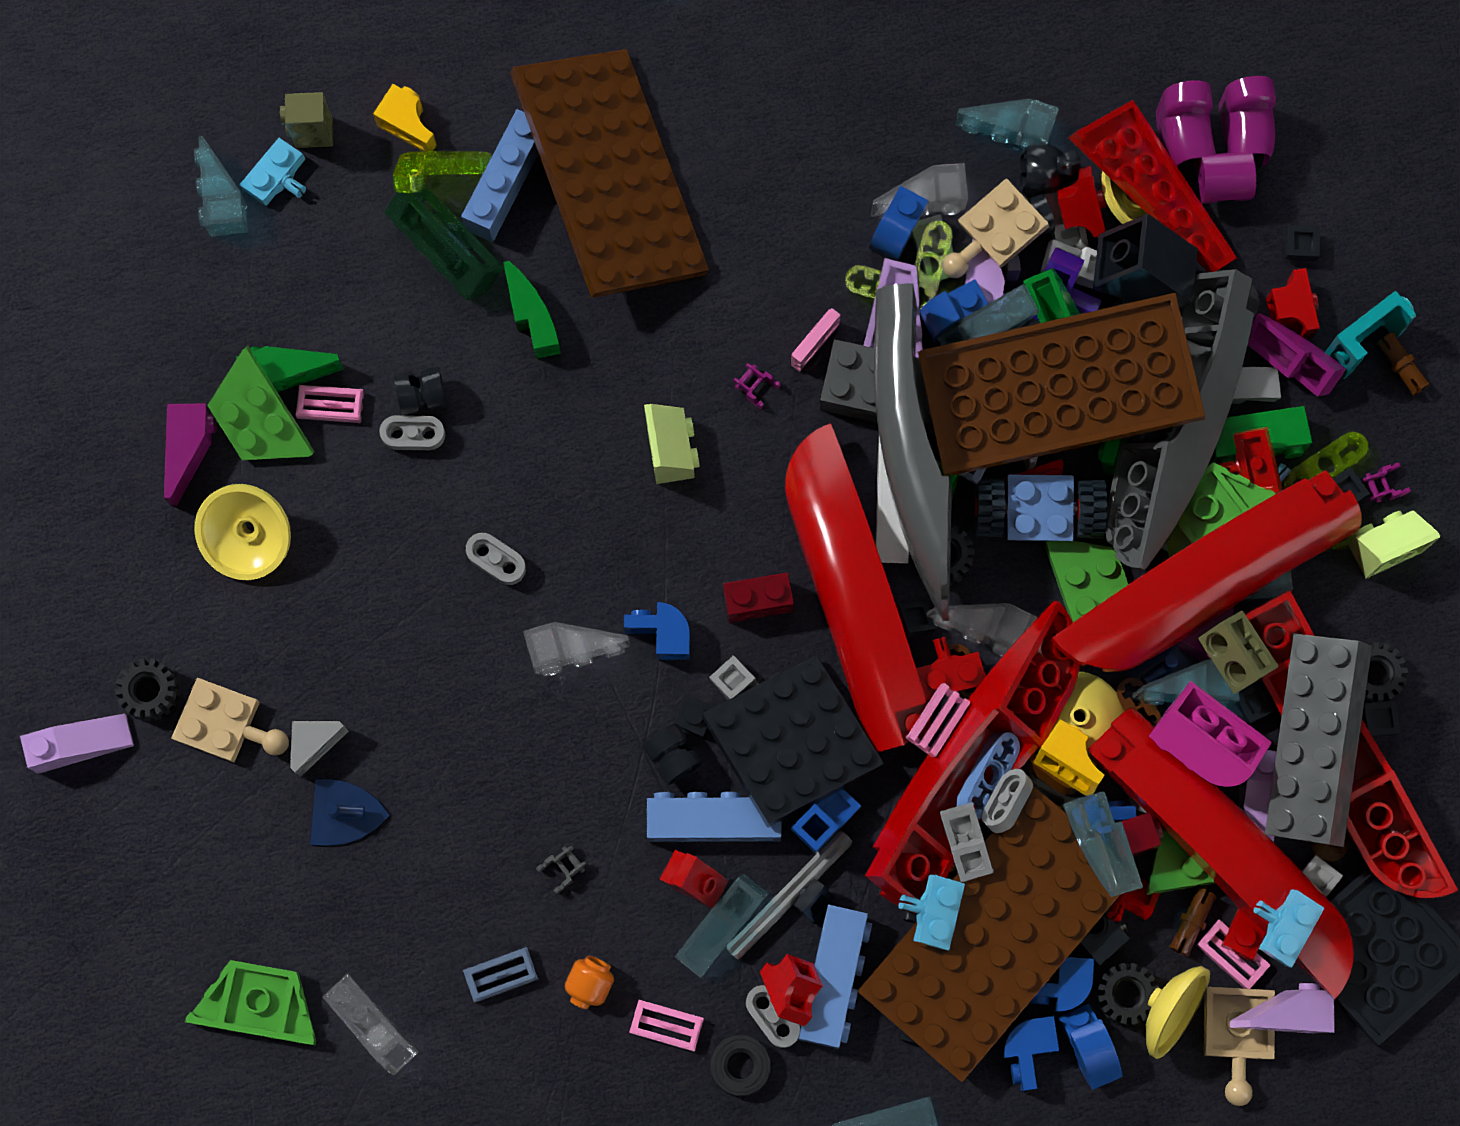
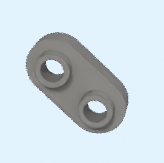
M394 415L382 422L380 436L383 443L390 449L434 450L444 442L445 430L440 420L433 416ZM401 430L403 435L400 438H392L394 431ZM427 431L435 432L432 439H425L424 434Z
M477 533L468 540L466 554L472 564L505 585H513L523 579L526 566L519 553L487 533ZM487 547L489 549L486 556H479L477 554L479 548ZM512 564L516 569L512 574H506L504 572L505 566Z
M1021 769L1010 770L1000 778L982 812V821L991 831L995 833L1005 832L1016 822L1033 789V782Z
M765 985L754 987L746 998V1008L749 1014L773 1045L780 1048L790 1047L799 1038L800 1025L777 1016ZM766 997L769 1000L768 1008L764 1010L759 1009L756 1005L757 999ZM781 1024L789 1027L790 1032L786 1037H780L776 1032L777 1027Z

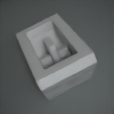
M292 721L290 768L301 777L349 731L340 721Z

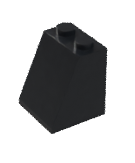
M1147 213L1099 234L1093 289L1132 302L1176 293L1178 306L1181 308L1193 303L1198 248Z

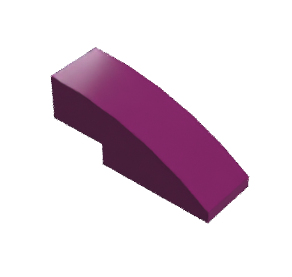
M1261 313L1257 314L1253 320L1247 345L1287 378H1296L1317 397L1331 392L1346 371L1345 367L1317 346L1275 320Z

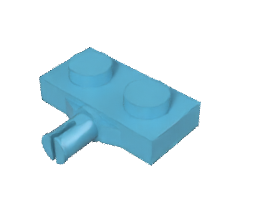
M278 138L240 183L242 190L265 206L269 204L276 194L284 189L300 198L302 197L301 192L304 194L306 187L293 178L296 170L304 162L305 157L300 151Z
M929 875L926 890L920 900L906 895L901 896L900 901L910 904L899 903V908L917 913V927L913 941L942 950L950 949L965 886L964 883L937 875Z
M1291 889L1283 905L1277 910L1263 901H1259L1256 904L1259 908L1254 907V913L1269 922L1267 934L1258 949L1284 966L1291 968L1324 910V907L1298 890Z

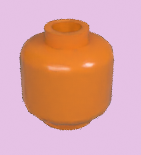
M586 956L585 959L575 961L565 982V990L572 996L570 1002L583 1009H589L590 1005L599 1006L603 1004L614 982V976L609 971L611 966L593 956Z

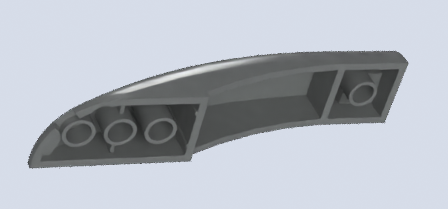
M1236 269L1195 274L1193 303L1180 308L1205 413V420L1174 426L1172 432L1167 433L1168 437L1161 440V442L1123 443L1120 446L1107 503L1105 531L1108 543L1114 547L1116 558L1132 568L1145 570L1173 531L1207 468L1229 413L1241 373L1254 313L1246 309L1252 278Z
M913 283L893 284L879 288L876 291L874 386L880 443L890 492L909 552L942 621H949L952 490L949 476L941 475L929 444L919 406L915 368L917 302Z

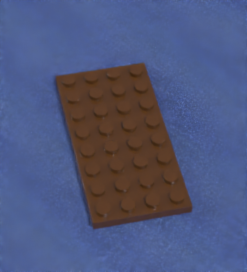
M627 49L513 67L510 75L591 298L705 276L709 271L708 265Z
M1176 293L918 351L944 476H953L1205 420V413Z
M1034 786L1014 825L1005 832H993L985 841L994 873L964 882L960 881L959 874L953 878L954 881L964 883L965 886L950 949L942 950L913 941L917 927L916 922L858 990V993L961 1083L1138 874Z

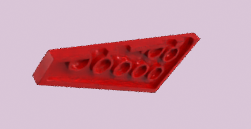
M1134 100L1076 131L1069 137L1088 158L1146 213L1198 248L1197 262L1207 272H1216L1237 258Z

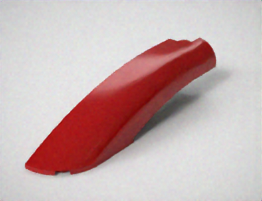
M828 424L808 435L794 452L786 471V499L806 565L810 571L840 659L860 726L875 750L880 752L910 742L906 737L925 709V703L927 702L870 527L832 425ZM930 718L917 736L919 739L924 737L931 726Z
M1327 470L1309 480L1304 478L1233 518L1151 569L1053 636L1051 641L1065 656L1082 666L1088 664L1103 668V671L1106 672L1134 668L1190 637L1194 632L1277 578L1355 534L1359 530L1362 520L1359 504L1351 490L1343 493Z
M1285 591L1244 612L1279 666L1263 676L1261 680L1281 716L1293 635L1314 636L1291 591ZM1362 720L1346 827L1347 833L1370 871L1391 889L1418 898L1442 897L1458 891L1394 770L1391 769Z
M1053 601L1031 624L968 698V701L971 703L937 756L931 757L927 755L887 820L873 846L878 853L865 876L882 890L880 895L897 906H899V903L910 904L900 901L902 895L920 900L926 890L929 875H937L944 878L948 876L955 862L940 811L957 807L958 795L989 736L995 732H1010L1018 738L1020 751L1011 770L1020 769L1036 749L1042 747L1075 687L1080 664L1065 656L1051 641L1053 636L1073 623L1070 615L1059 601ZM990 766L984 771V779L987 784L993 778V771Z
M1134 707L1124 711L1111 723V727L1087 750L1089 758L1147 813L1150 812L1152 818L1159 821L1160 826L1265 934H1267L1269 922L1254 913V907L1259 908L1256 906L1259 901H1263L1277 910L1283 905L1291 889L1298 890L1324 907L1295 963L1335 1000L1349 979L1354 956L1351 933L1338 909L1217 785L1208 782L1196 772L1187 768L1183 762L1170 752L1158 747L1156 742L1149 737L1155 726Z

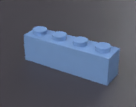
M516 109L461 216L466 231L490 242H494L539 154L523 111Z
M658 792L654 793V798H647L648 842H781V822L767 828L749 797L741 798V793L722 792L721 798H707V793L690 792L687 793V798H674V793Z
M832 905L827 906L814 965L823 987L813 1000L811 1020L806 1026L801 1025L798 1040L834 1049H839L840 1042L847 1043L851 1023L845 1022L847 1009L854 1010L858 990L853 989L852 985L854 976H861L865 956L859 955L861 943H868L872 923L866 922L867 913Z

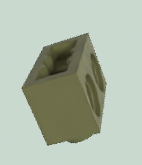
M324 93L285 94V106H280L281 124L285 125L286 136L292 138L295 148L333 146V117Z
M1243 611L1222 621L1198 638L1234 694L1279 667Z

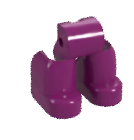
M1244 77L1231 82L1226 87L1219 102V114L1224 144L1227 145V153L1220 154L1215 152L1210 113L1213 108L1210 84L1196 80L1184 81L1169 86L1163 92L1156 109L1159 140L1178 169H1180L1181 162L1194 158L1193 166L1198 175L1201 204L1217 203L1223 200L1245 201L1254 198L1256 191V168L1253 154L1263 153L1264 160L1262 166H1266L1275 147L1273 108L1276 97L1274 82L1270 77Z

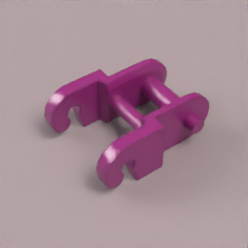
M747 363L746 368L748 370L740 380L736 378L733 380L736 384L735 388L743 390L748 401L757 408L763 409L764 403L757 401L753 391L761 382L765 381L776 389H780L782 385L778 381L775 382L774 377L767 371L762 374L756 369L757 366L755 364L752 366ZM754 375L758 379L749 388L745 383Z
M1399 462L1393 464V466L1390 464L1382 467L1377 474H1365L1366 478L1361 481L1369 485L1373 495L1369 498V501L1376 500L1378 503L1381 502V498L1388 496L1389 500L1411 492L1409 487L1403 491L1401 489L1395 491L1389 488L1385 475L1400 468ZM1379 478L1385 489L1381 493H1379L1374 481Z

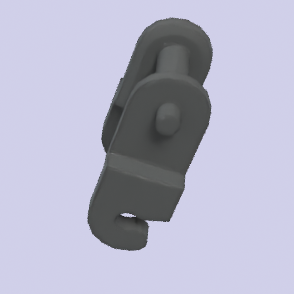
M573 845L568 848L564 846L562 848L563 852L556 858L551 855L544 860L542 865L540 864L536 868L538 872H541L554 862L563 871L566 880L553 890L555 894H558L573 882L571 877L577 872L583 873L585 871L583 867L587 862L580 863L572 853ZM565 856L575 866L570 872L560 861Z

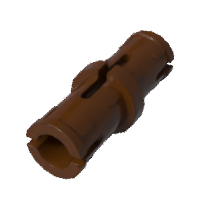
M1394 332L1383 337L1384 340L1380 339L1376 343L1392 364L1390 369L1394 374H1399L1413 396L1423 391L1422 388L1425 389L1430 385L1429 381L1425 379L1415 365L1414 361L1416 359L1412 354L1408 355L1395 337Z
M1197 887L1187 912L1182 913L1180 917L1182 923L1172 943L1169 945L1171 950L1177 952L1184 940L1185 943L1180 951V955L1189 957L1199 932L1204 931L1207 925L1204 921L1214 901L1217 899L1215 894L1209 892L1202 904L1201 901L1206 893V889Z

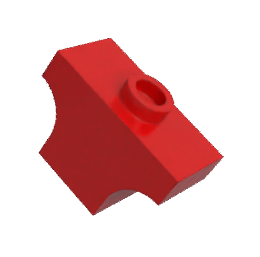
M1091 166L1079 168L1076 182L1069 187L1058 189L1057 195L1065 229L1076 226L1085 227L1091 231L1095 238L1106 231L1102 209L1107 208L1103 190L1096 189Z
M1306 268L1293 270L1287 280V286L1274 288L1266 298L1268 313L1271 319L1294 330L1304 339H1310L1314 337L1320 328L1316 314L1319 307L1316 293L1311 292Z
M677 850L674 851L660 877L662 882L675 891L694 899L714 910L729 881L699 858Z
M786 954L778 965L767 962L760 970V974L777 1016L806 1026L812 1018L813 1000L823 987L814 964Z

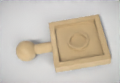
M1006 178L958 219L959 224L974 241L960 253L948 254L942 263L943 271L951 278L963 276L967 271L968 262L982 250L1001 269L1049 228V224Z
M200 678L196 679L171 737L176 742L233 763L245 738L262 744L263 749L273 756L283 754L289 745L287 735L279 729L265 732L250 726L260 703L257 699Z
M1207 987L1204 995V1056L1232 1058V1080L1225 1087V1096L1235 1106L1246 1105L1252 1098V1087L1246 1081V1058L1273 1060L1275 1031L1230 1028V1021L1274 997L1275 990Z

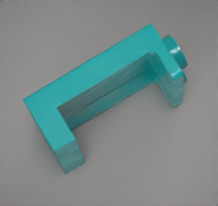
M1394 291L1336 336L1325 353L1346 368V371L1341 376L1342 379L1353 373L1367 355V351L1361 346L1360 342L1381 326L1386 327L1390 333L1394 332L1396 338L1404 332L1416 317L1411 302Z

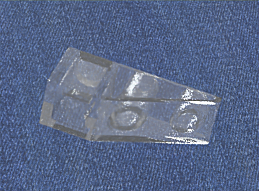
M965 163L933 165L874 199L871 216L883 217L900 186L929 200L921 217L928 215L930 212H942L945 215H953L961 210H965L968 201Z
M1009 603L950 606L949 621H942L935 607L929 610L926 615L934 619L933 623L942 629L952 630L954 628L964 633L963 638L976 644L984 642L993 646L992 651L1000 656H1004L1037 619V616Z
M558 622L523 631L535 673H542L543 676L557 674L562 671L561 667L573 663L575 667L588 665L594 661V657L605 654L607 658L615 657L625 653L624 648L630 647L627 635Z
M348 973L323 996L325 1001L372 1057L393 1076L418 1053L417 1049Z

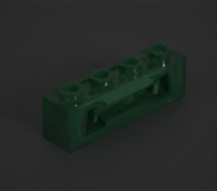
M422 180L402 184L384 211L392 220L394 226L413 242L414 247L430 260L434 268L443 274L455 287L456 292L466 300L486 294L504 268ZM425 200H426L438 213L433 214V211H432L431 209H428V208L425 206V204H424ZM474 250L486 264L482 265L469 251Z

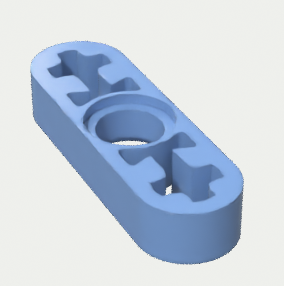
M995 732L989 736L958 795L957 806L971 803L974 797L973 805H976L975 812L977 818H982V812L1000 778L1011 770L1019 755L1020 743L1016 735L1010 732ZM988 766L993 771V778L989 784L984 779V771Z

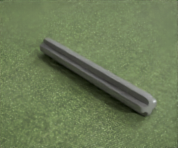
M839 831L727 945L728 952L734 958L740 959L798 900L802 889L809 886L814 879L818 880L851 846L852 840L844 832Z

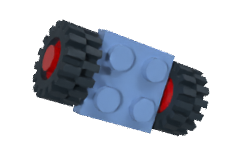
M1007 475V501L1004 500L1005 485L1003 478H981L978 485L975 484V536L1002 537L1005 514H1007L1006 540L1073 541V521L1076 538L1103 539L1105 536L1107 492L1104 480H1077L1074 494V476Z

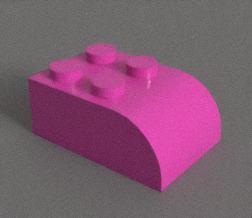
M1189 681L1169 706L1149 735L1158 747L1170 752L1183 762L1187 768L1193 770L1208 782L1224 787L1236 786L1245 782L1254 773L1272 743L1192 681Z

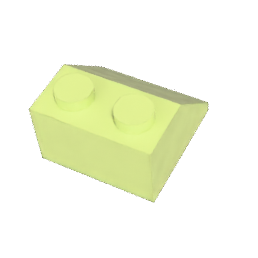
M656 404L644 405L656 484L694 478V468L700 466L697 448L690 449L689 437L694 436L692 418H685L684 408Z
M1397 511L1383 519L1384 524L1374 528L1372 524H1368L1360 528L1355 533L1356 537L1348 546L1365 578H1368L1423 553L1440 538L1439 533L1415 511H1410L1404 515L1401 511Z

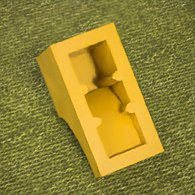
M392 84L373 113L377 126L428 155H431L435 149L436 142L433 133L420 122L423 108L419 95L406 86L400 88Z
M1060 719L1040 748L1033 763L1091 799L1105 774L1094 766L1087 754L1086 741L1089 737L1083 734L1077 726L1067 724Z

